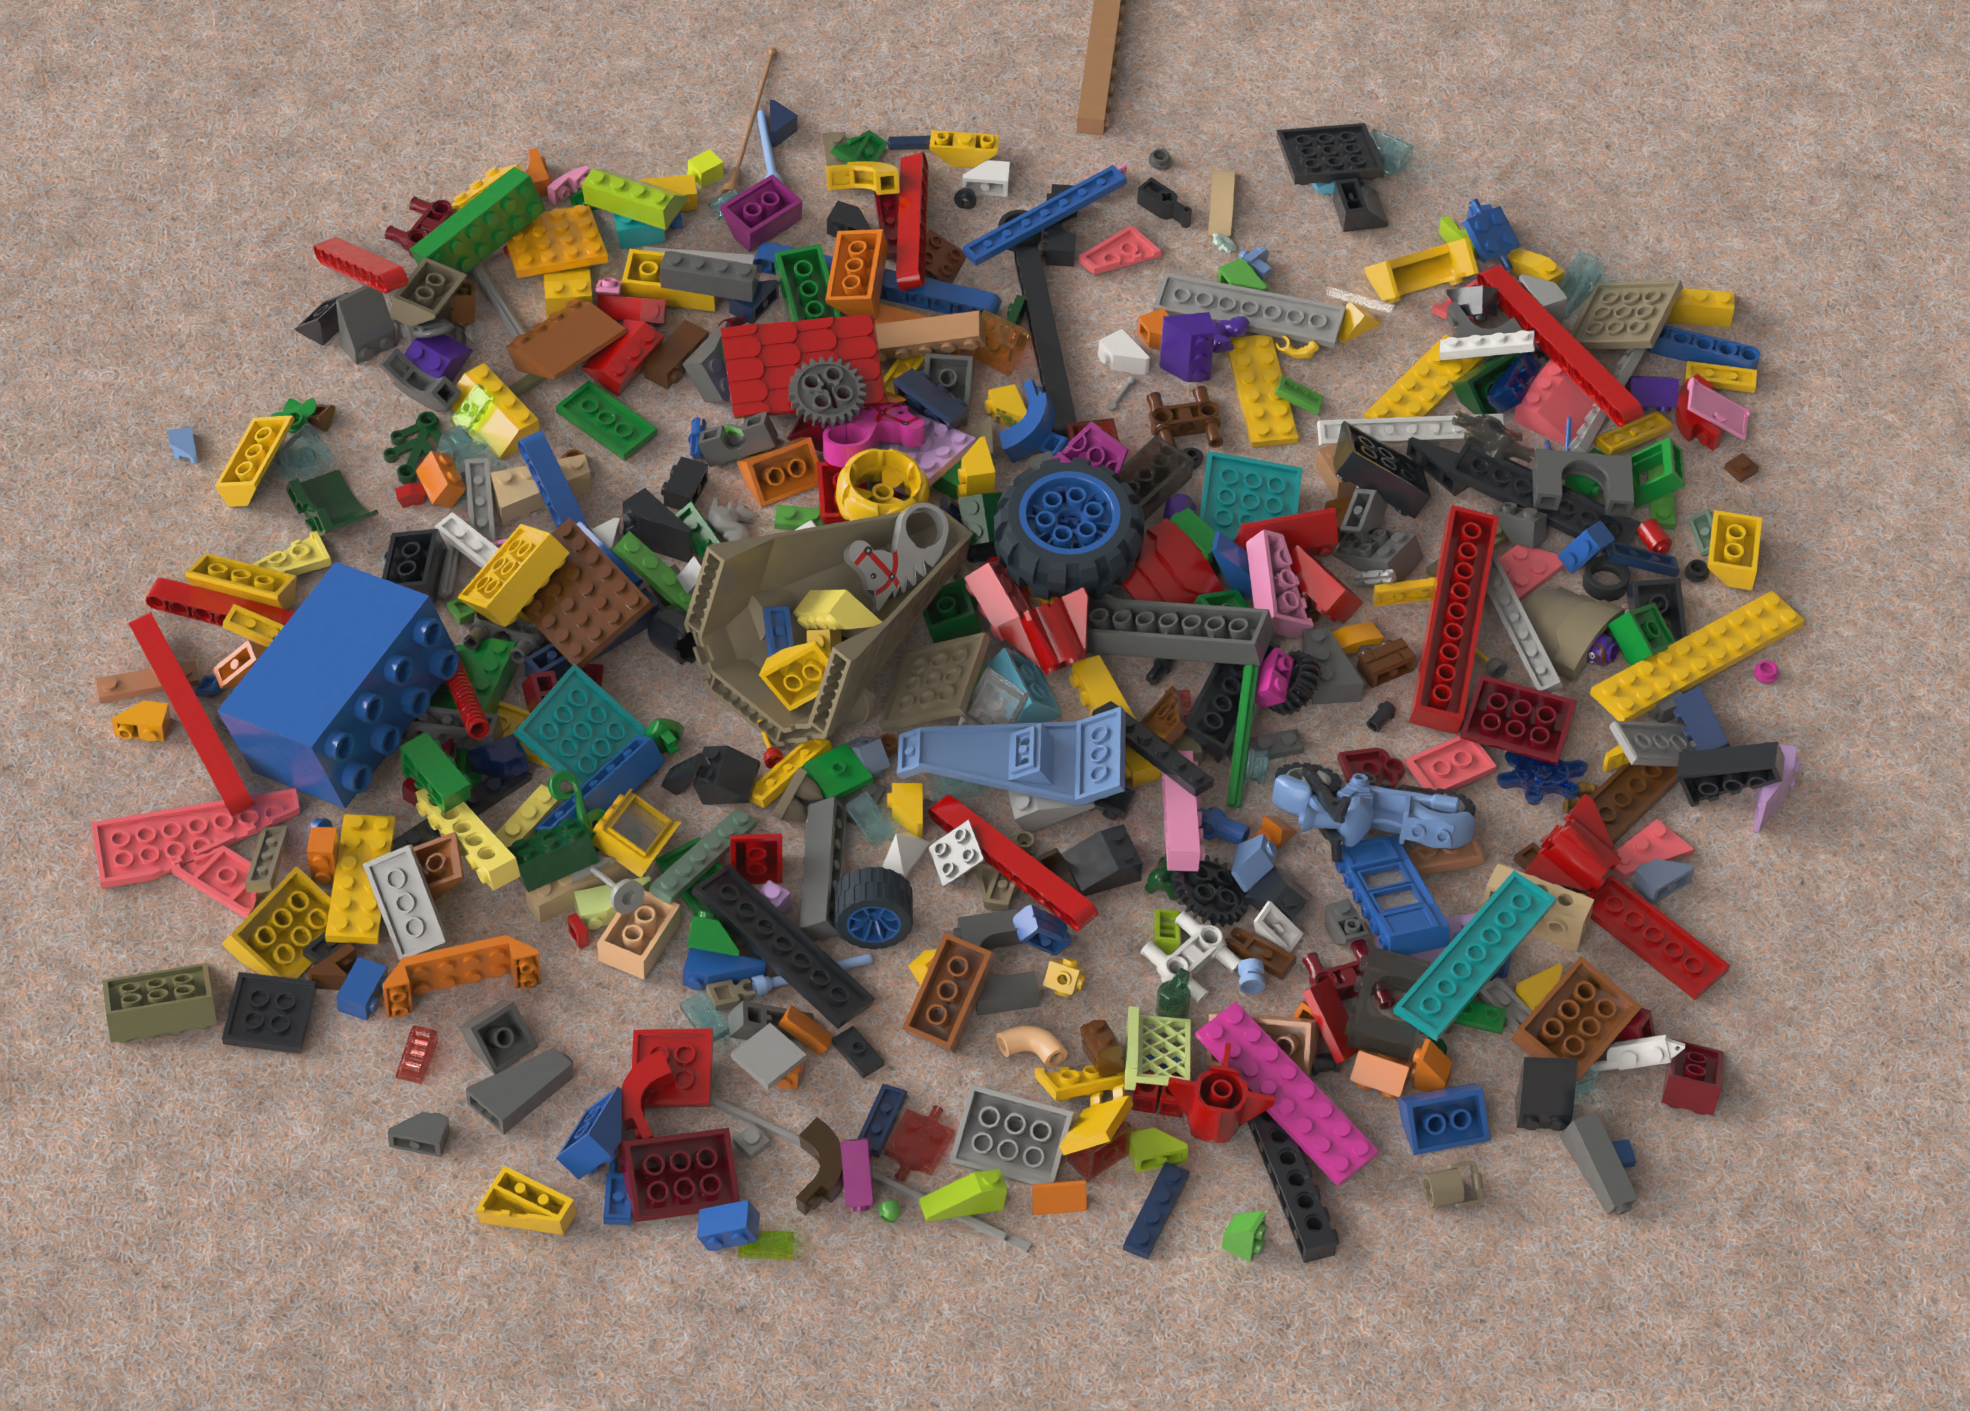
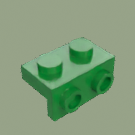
M1471 1001L1453 1023L1502 1035L1507 1009Z

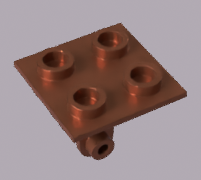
M929 229L926 236L925 272L928 271L941 281L952 284L966 256L962 250Z

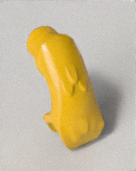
M1282 336L1287 341L1286 347L1282 348L1276 342V347L1280 352L1296 359L1313 358L1314 353L1319 350V345L1315 341H1310L1299 349L1292 347L1291 340L1286 336Z

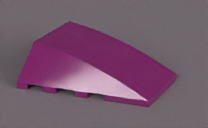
M1090 422L1053 459L1059 458L1060 463L1073 462V457L1088 459L1091 462V466L1100 468L1103 464L1120 475L1129 449L1096 424Z

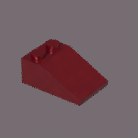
M1675 1040L1686 1045L1685 1049L1672 1058L1671 1063H1667L1661 1103L1667 1104L1672 1108L1692 1110L1700 1115H1714L1721 1091L1724 1051Z

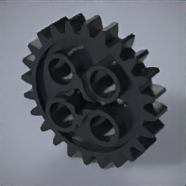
M1206 855L1204 861H1199L1198 871L1172 872L1173 875L1170 880L1173 883L1170 885V888L1175 889L1174 897H1180L1178 905H1186L1185 912L1192 911L1194 919L1198 916L1202 917L1203 924L1210 920L1212 926H1215L1217 922L1221 927H1224L1226 923L1232 926L1234 922L1238 923L1247 912L1249 903L1244 900V897L1248 892H1244L1231 874V870L1227 869V863L1219 864L1217 857L1214 861H1211L1209 855Z

